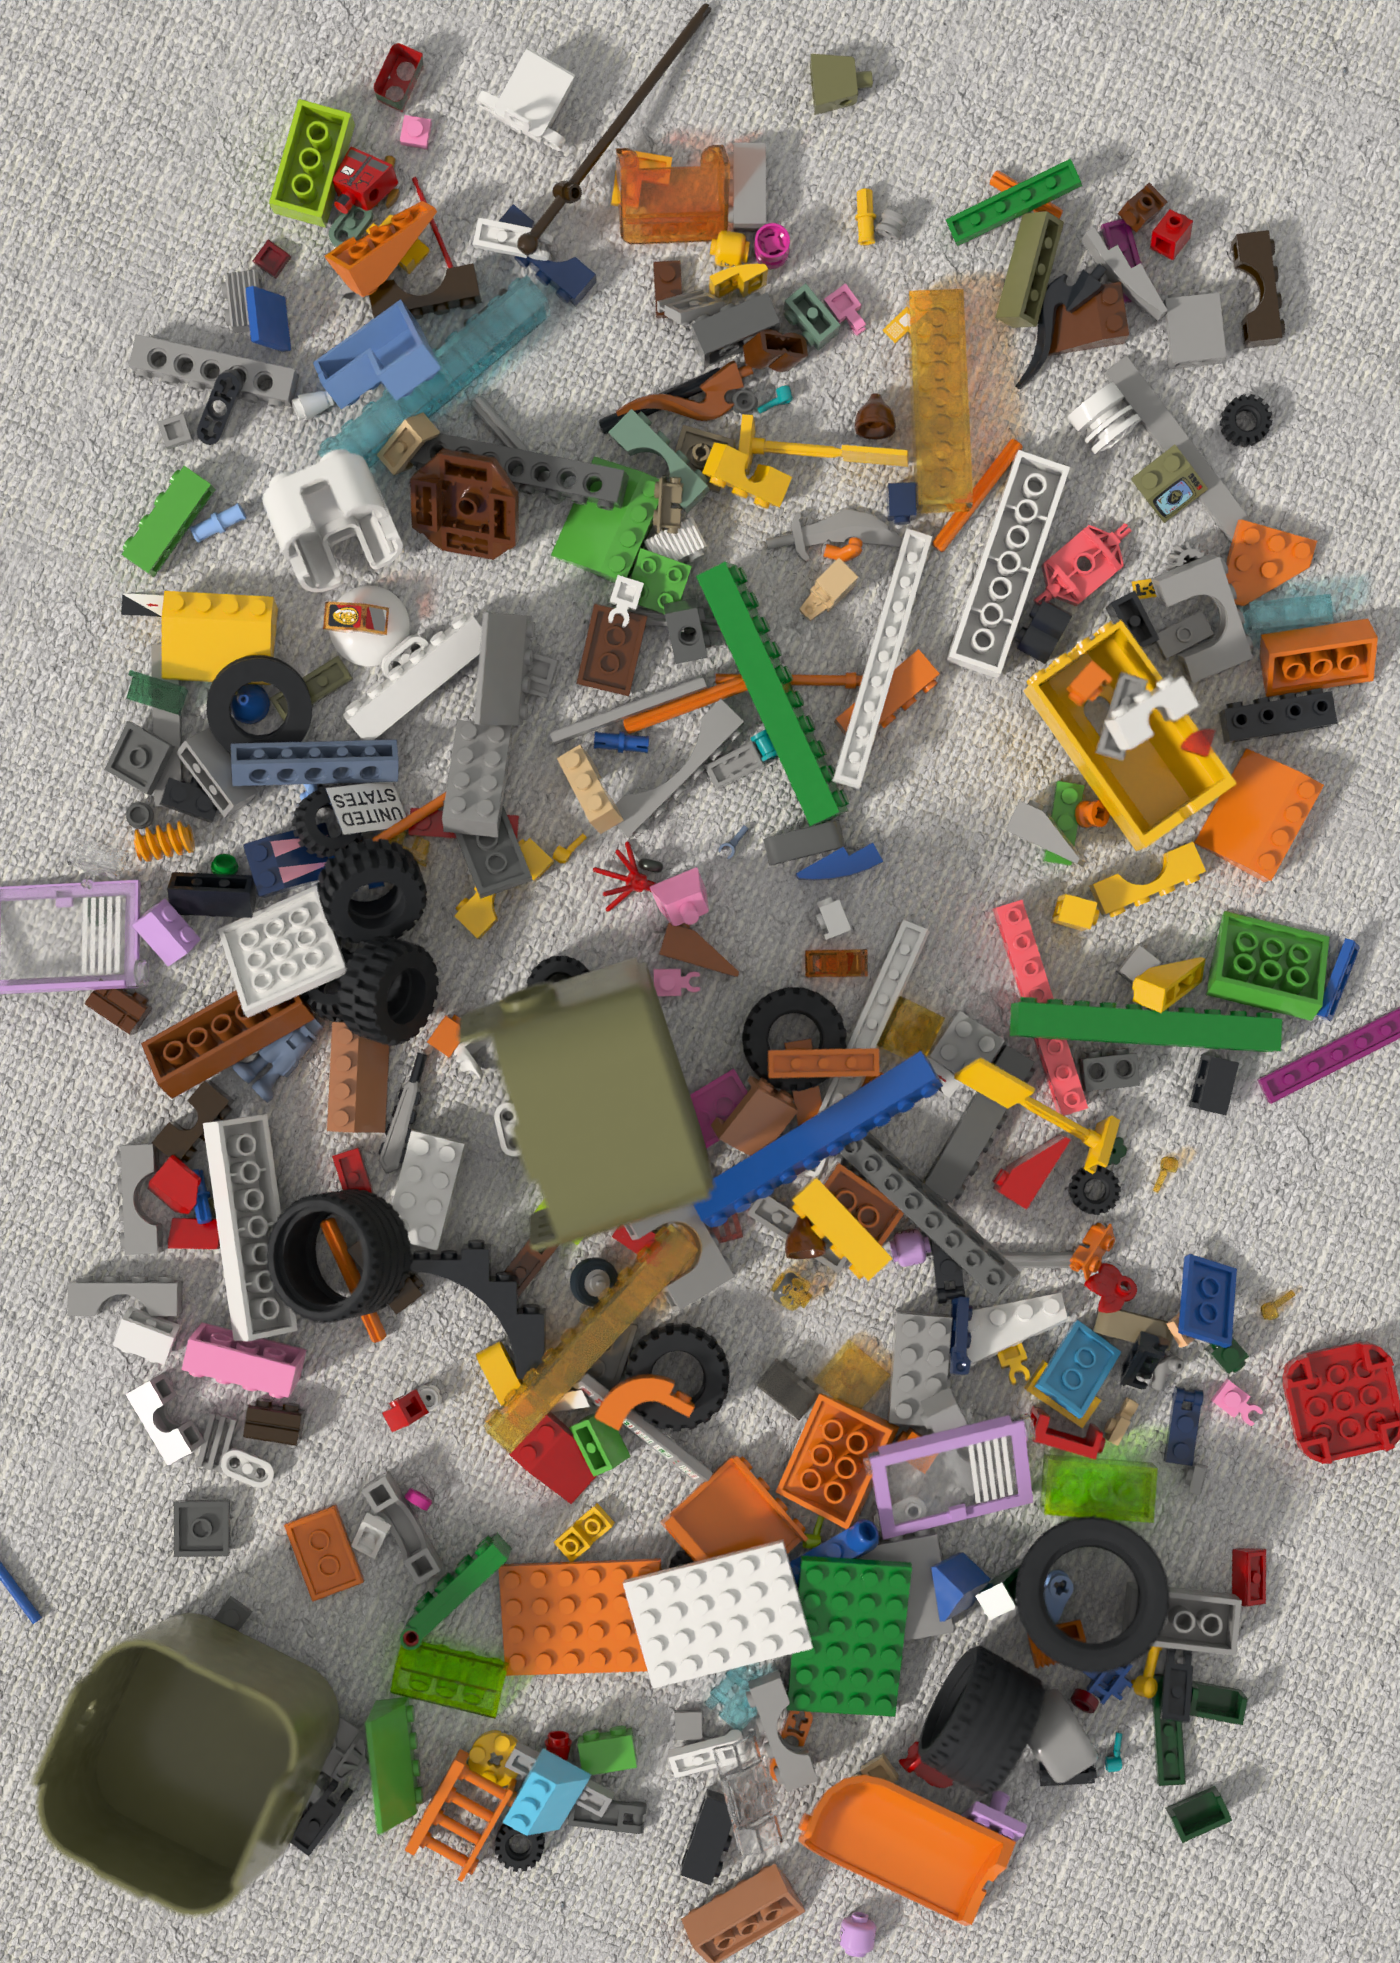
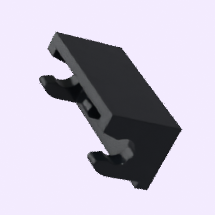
M1201 1054L1189 1107L1227 1116L1239 1063Z
M1141 1331L1122 1364L1120 1385L1146 1389L1148 1384L1139 1381L1136 1376L1143 1379H1150L1152 1377V1373L1160 1359H1163L1166 1355L1164 1352L1168 1349L1170 1340Z

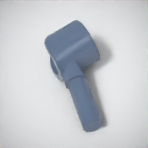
M743 825L734 838L719 847V853L724 846H729L732 849V853L727 859L732 858L736 853L735 847L749 828Z

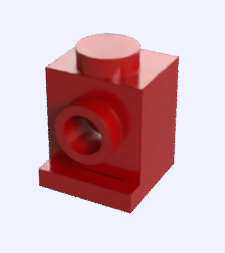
M417 1389L389 1402L391 1407L382 1412L392 1432L411 1425L429 1413Z

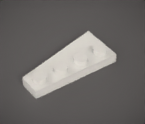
M1062 1293L973 1310L972 1319L968 1321L971 1345L967 1349V1357L971 1360L970 1367L985 1358L997 1355L998 1352L1022 1343L1023 1340L1034 1335L1037 1336L1067 1322L1068 1317Z

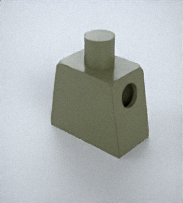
M811 54L810 74L814 115L855 105L858 98V89L873 87L872 71L856 72L854 57Z

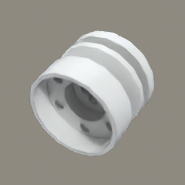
M1114 382L1093 394L1067 417L1078 432L1089 427L1093 430L1085 439L1087 444L1099 438L1100 441L1091 449L1095 455L1117 445L1141 421L1138 414L1133 415L1127 420L1124 418L1133 410L1131 405L1118 410L1116 406L1122 401L1124 395Z

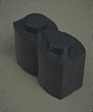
M1043 599L1041 604L1035 602L1028 617L1032 618L1027 628L1022 626L1015 641L1019 642L1018 650L1046 664L1072 618V614Z

